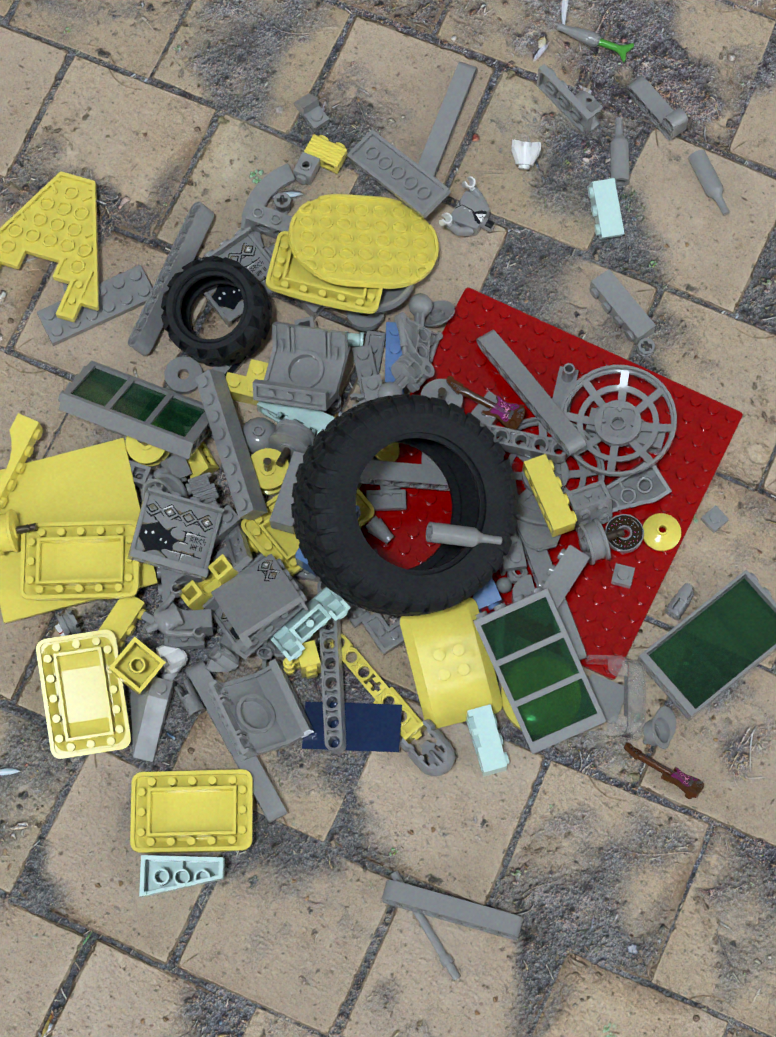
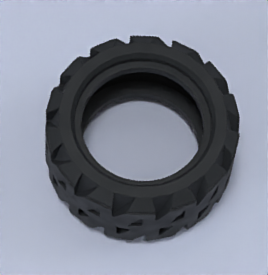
M202 257V260H193L183 266L182 269L184 271L175 273L167 284L169 290L164 292L161 308L164 310L161 315L162 322L172 342L188 356L207 366L221 367L224 364L231 366L242 362L245 356H252L260 348L262 339H266L271 326L272 305L263 284L245 266L227 257ZM216 285H231L239 288L243 297L244 308L237 326L227 335L217 339L197 337L191 327L190 316L193 304L199 295Z

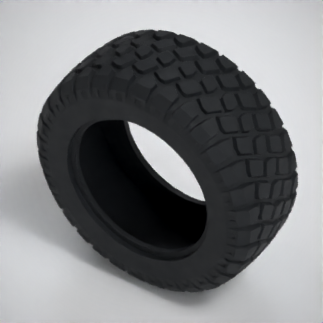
M409 394L385 396L368 400L357 405V407L354 406L328 423L326 429H322L313 439V446H308L303 455V463H299L295 475L297 483H293L292 490L294 503L291 504L292 518L295 521L293 528L296 539H299L300 542L299 548L304 558H307L309 567L320 578V581L331 591L359 608L391 616H420L442 611L465 601L477 593L480 588H483L492 579V574L496 573L504 562L503 556H506L512 544L510 538L515 535L517 525L514 516L518 515V500L514 499V495L518 493L516 481L511 479V474H513L509 460H504L506 453L499 442H494V434L487 426L481 427V421L471 413L465 415L464 409L453 403L448 405L445 400L435 397L430 399L427 396L415 394L411 396ZM394 442L406 444L422 451L436 463L449 486L452 501L450 524L475 527L483 534L501 536V545L480 543L475 547L441 544L431 557L410 569L400 568L387 562L368 544L357 519L356 491L365 467L380 450Z

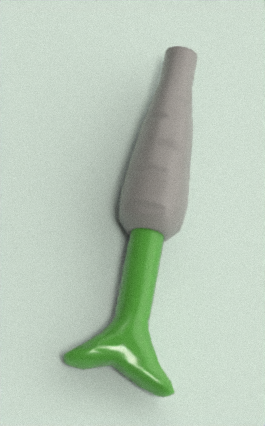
M561 23L557 27V30L588 46L596 47L599 45L617 52L623 63L626 60V53L634 47V43L618 45L604 40L598 33L590 30L567 26Z

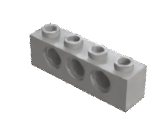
M252 202L244 227H250L251 230L277 239L280 232L289 231L292 216Z

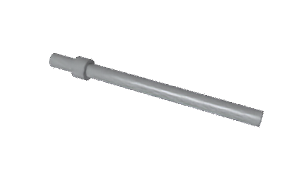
M398 871L391 874L393 880L404 883ZM413 912L439 955V961L443 968L446 967L454 981L459 979L461 976L453 964L454 960L450 954L446 953L425 916Z

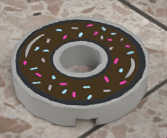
M616 515L607 523L605 533L623 528L630 535L627 538L617 537L609 540V546L611 549L621 553L633 552L643 541V526L637 518L631 515Z

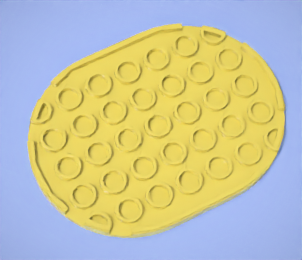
M348 194L319 196L318 199L307 201L299 207V210L291 219L288 231L291 251L301 266L319 279L341 286L384 289L408 287L421 281L431 272L439 252L438 238L432 225H429L412 208L403 205L401 201L387 197Z

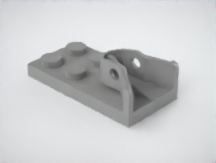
M545 64L539 67L536 86L584 136L600 125L597 114L603 109V106L595 100L594 96L586 91H580L574 95L568 89L567 84L558 79L552 68H548Z

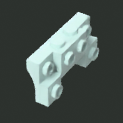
M325 587L306 604L308 610L302 608L270 637V640L289 661L297 659L302 654V651L305 649L302 643L310 639L329 619L333 618L337 621L347 615L350 606L341 596L331 591L328 587Z

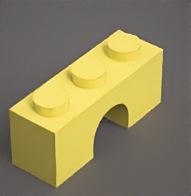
M222 554L208 566L211 573L207 579L202 582L192 580L181 589L182 594L180 597L192 610L204 609L203 605L213 597L211 592L239 573L233 569L231 560Z

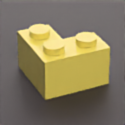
M251 359L246 376L227 372L226 381L232 400L257 406L259 401L253 400V381L255 379L264 380L269 363Z

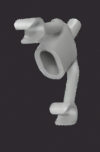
M175 582L170 586L171 594L154 611V623L144 628L147 634L159 629L166 636L194 637L195 640L201 641L204 639L205 634L196 635L202 629L201 626H196L193 631L173 630L183 625V620L175 605L168 608L174 598L180 597L182 594V590L173 591L179 586Z

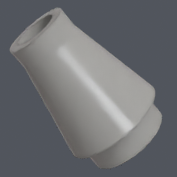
M377 516L365 526L368 533L385 544H388L394 537L383 520Z

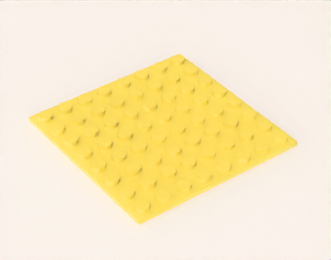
M124 438L25 463L23 473L18 475L16 486L7 497L6 506L0 510V514H5L10 509L14 510L20 526L41 522L132 520L137 523L140 504ZM6 469L0 470V478ZM13 550L7 551L4 555L0 556V608L4 624L93 601L26 600L21 596L19 590L21 551L17 553ZM139 562V588L158 584L154 566Z

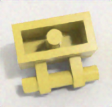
M315 640L302 643L305 649L297 659H292L291 661L287 658L284 659L283 666L286 674L292 675L296 669H300L302 678L307 677V679H311L321 673L320 658Z

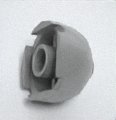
M256 417L243 425L242 432L249 454L253 455L258 450L270 448L269 438L271 434L276 432L275 425L270 420Z

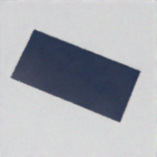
M305 701V713L314 732L303 738L302 749L329 750L325 746L323 702ZM331 702L329 707L335 708L338 703ZM344 703L346 725L345 750L399 752L402 705ZM333 720L330 727H337L339 720ZM334 740L331 747L336 748L340 744V740Z

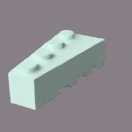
M264 401L257 403V411L277 423L285 419L297 421L309 428L315 437L322 429L325 430L327 424L335 418L321 410Z
M141 855L139 897L143 898L224 880L225 858Z

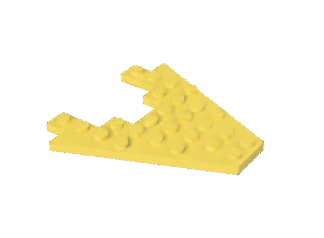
M60 171L0 228V267L4 265L19 270L26 254L58 263L52 277L56 281L69 285L57 309L56 316L57 318L74 323L81 307L99 310L96 182Z

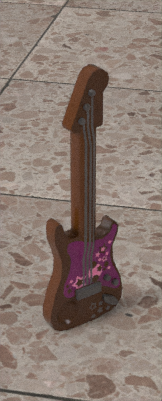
M452 376L447 377V384L457 395L460 393L490 409L489 411L482 410V415L497 419L505 428L518 429L525 415V408L522 405L505 402L500 396H496L497 403H494L463 387V384L454 380Z
M625 743L624 749L635 760L638 759L662 773L661 778L679 787L686 793L685 797L687 799L696 798L702 792L704 783L700 779L683 773L677 767L671 770L642 753L641 750L632 746L631 743Z

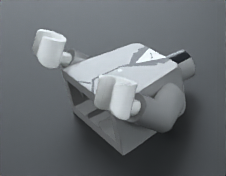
M469 176L467 177L469 185L466 181L462 182V187L469 188V191H465L451 214L444 213L441 215L445 220H439L441 226L447 225V228L457 236H477L481 228L491 233L496 222L488 219L490 213L489 205L478 187L475 186V179Z

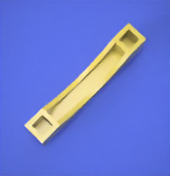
M19 413L9 430L12 450L7 468L0 478V510L6 506L7 497L10 491L14 490L18 475L23 473L25 462L28 457H31L34 451L33 446L43 433V428L38 421Z

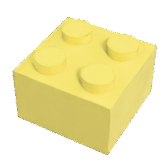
M134 637L109 666L108 670L139 695L166 662Z

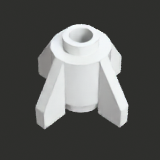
M512 140L511 151L518 169L529 170L530 167L534 166L535 161L540 155L541 142L531 143Z
M159 646L156 648L157 655L166 662L160 669V672L163 673L162 678L173 681L180 670L186 666L187 655L184 650L178 647Z

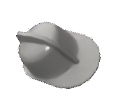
M660 707L654 718L645 723L643 728L644 744L659 746L662 749L668 748L676 730V718L669 707Z

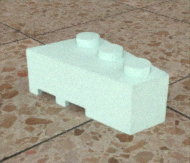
M615 178L591 182L587 189L591 202V213L596 223L594 225L596 236L599 235L601 240L624 235Z
M491 704L468 710L466 723L483 777L506 771L509 758L507 752H503L502 745L504 743L501 733H498L497 719L495 714H493Z

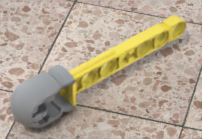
M341 634V638L345 641L342 647V661L375 699L373 703L384 704V700L387 697H393L394 704L402 705V712L407 714V719L401 722L400 735L403 738L400 742V747L404 752H409L408 756L424 774L441 776L447 773L455 760V753L451 743L440 730H435V724L430 719L421 721L393 687L389 688L357 649L353 648L354 646L346 636ZM330 642L331 648L334 647V642ZM349 653H356L357 660L355 662H347V655ZM363 667L369 669V675L365 678L359 676V671ZM373 679L377 685L381 683L379 686L381 690L372 691L374 687L368 681ZM427 729V732L432 738H436L437 742L435 744L426 740L420 745L422 755L419 756L417 750L410 743L414 739L417 741L423 736L421 733ZM436 745L440 748V751L435 749ZM426 754H427L428 757L430 758L428 761H427L426 758L424 757V755H426Z

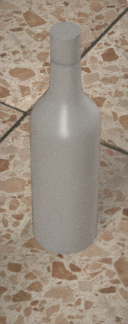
M621 117L615 118V136L610 143L611 178H615L616 186H625L630 182L629 143L623 135V118Z
M705 150L695 151L688 157V160L706 195L716 201L723 216H725L730 211L723 199V185Z
M429 522L426 528V540L432 543L475 547L480 543L499 545L502 543L501 536L483 534L475 527Z

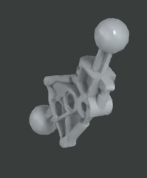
M420 293L410 299L409 310L414 315V321L410 320L404 312L394 317L399 332L402 355L391 367L392 375L396 380L383 383L379 387L378 398L401 395L402 389L406 387L414 393L435 373L431 362L433 361L439 340L443 338V334L441 332L434 333L424 327L425 316L431 312L433 307L432 300L428 295Z

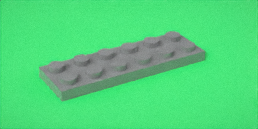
M371 130L346 155L351 162L424 219L451 193L447 186L374 130Z
M138 265L99 283V310L81 307L75 323L57 318L56 312L61 301L37 311V315L52 345L55 346L145 305L152 286L141 265Z

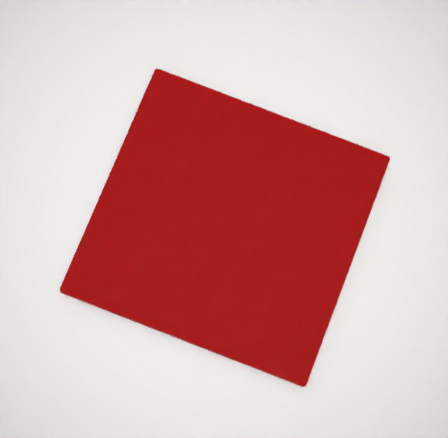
M467 287L455 307L454 315L448 320L442 332L443 338L439 340L433 361L431 362L435 371L434 375L427 379L418 391L410 392V396L412 394L421 395L424 386L433 380L447 379L448 376H452L454 380L462 383L463 387L482 397L490 391L494 395L500 396L505 402L522 405L525 408L523 420L535 417L477 344V338L491 330H495L551 399L553 398L560 366L564 367L565 364L571 363L574 365L575 370H579L577 380L588 372L603 366L628 365L640 368L659 379L665 385L674 401L677 413V428L674 440L665 455L656 463L672 492L656 502L612 512V518L620 514L631 515L637 518L643 526L644 522L654 514L664 513L671 515L678 521L681 527V538L678 544L670 550L657 551L650 548L643 539L640 546L633 552L621 553L610 548L611 558L609 560L605 558L596 560L594 565H590L587 562L565 597L586 652V658L579 660L581 665L610 680H615L743 414L721 402ZM621 373L603 375L590 382L596 391L606 386L620 385ZM629 374L628 386L640 390L647 396H650L656 390L645 379ZM584 386L573 396L570 413L578 414L582 404L590 396ZM610 392L602 395L601 398L605 403L618 400L619 392ZM626 393V402L631 403L633 406L636 407L642 402L639 397ZM462 395V408L466 415L471 413L479 403ZM661 396L653 403L658 412L659 423L671 424L669 407L664 397ZM594 401L587 408L584 416L589 417L591 408L598 407ZM646 408L640 413L641 419L645 422L653 423L651 411L649 408ZM500 421L496 423V426L504 427ZM583 424V430L586 429L587 424ZM539 425L520 431L539 435ZM670 432L665 433L661 450L665 446ZM518 440L515 443L519 445L524 441ZM603 441L597 444L601 453L610 454V445L605 444ZM399 443V455L395 462L421 464L422 451ZM536 445L535 448L540 450L539 445ZM622 446L618 448L617 456H626L634 453L635 450L631 447ZM561 449L554 450L556 454L563 452ZM587 450L580 454L585 462L597 467L596 459L592 453ZM505 452L504 460L508 459L511 454L509 452ZM647 452L653 459L657 456V454ZM570 455L565 460L569 471L579 470L577 461ZM517 456L511 466L513 472H522L523 461ZM639 456L629 461L616 462L615 472L628 471L644 460ZM603 460L605 470L607 471L608 461ZM598 475L586 477L585 486L598 482ZM605 475V485L609 484L619 476ZM580 478L568 479L566 488L570 491L577 489ZM515 480L517 493L520 495L526 490V487L522 480ZM362 484L359 490L366 497V490H380V485ZM400 487V489H405L406 510L374 511V517L381 518L394 537L388 544H385L367 532L368 530L365 526L369 522L360 528L363 536L372 549H377L380 557L395 566L410 569L423 563L441 545V543L427 542L426 528L428 523L450 524L452 514L450 491ZM607 523L601 524L604 531ZM660 527L659 531L664 533L666 532V529ZM575 529L561 534L557 546L547 549L551 562L555 566L559 562L557 557L563 548L567 550L568 546L571 545L581 551L578 534ZM623 529L625 535H624V536H621V537H622V538H627V537H629V535H630L629 532H628L627 530ZM526 559V564H527L526 569H527V571H528V575L531 574V577H532V580H533V583H534V587L537 588L536 583H535L534 578H533V575H532V573H531L530 567H529V565H528L527 559ZM616 563L635 568L630 588L611 584ZM500 570L492 574L495 585L500 578H507V571L504 576L500 575ZM515 570L516 574H521L519 570ZM512 583V588L509 592H499L503 601L501 603L505 602L506 605L512 603L511 596L515 584ZM487 608V609H485V610H483V611H487V614H488V613H490V612H492V611H495V610L489 611V609ZM518 609L505 615V630L532 643H537L555 635L550 622L547 626H544L535 619L525 620L524 616L519 614ZM496 619L490 621V623L496 625ZM558 641L543 646V648L563 657Z

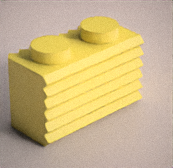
M313 134L304 150L305 153L320 158V166L335 174H338L347 157V149L342 143H333L324 135L317 136Z

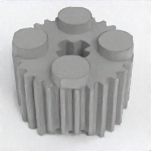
M210 472L188 479L189 483L185 485L189 496L193 495L195 498L201 499V503L209 504V502L217 504L216 499L219 496L215 484H210L208 478L212 477Z

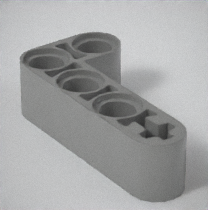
M641 76L626 86L628 95L668 140H672L686 130L688 123L686 113L681 108L673 110L646 78Z

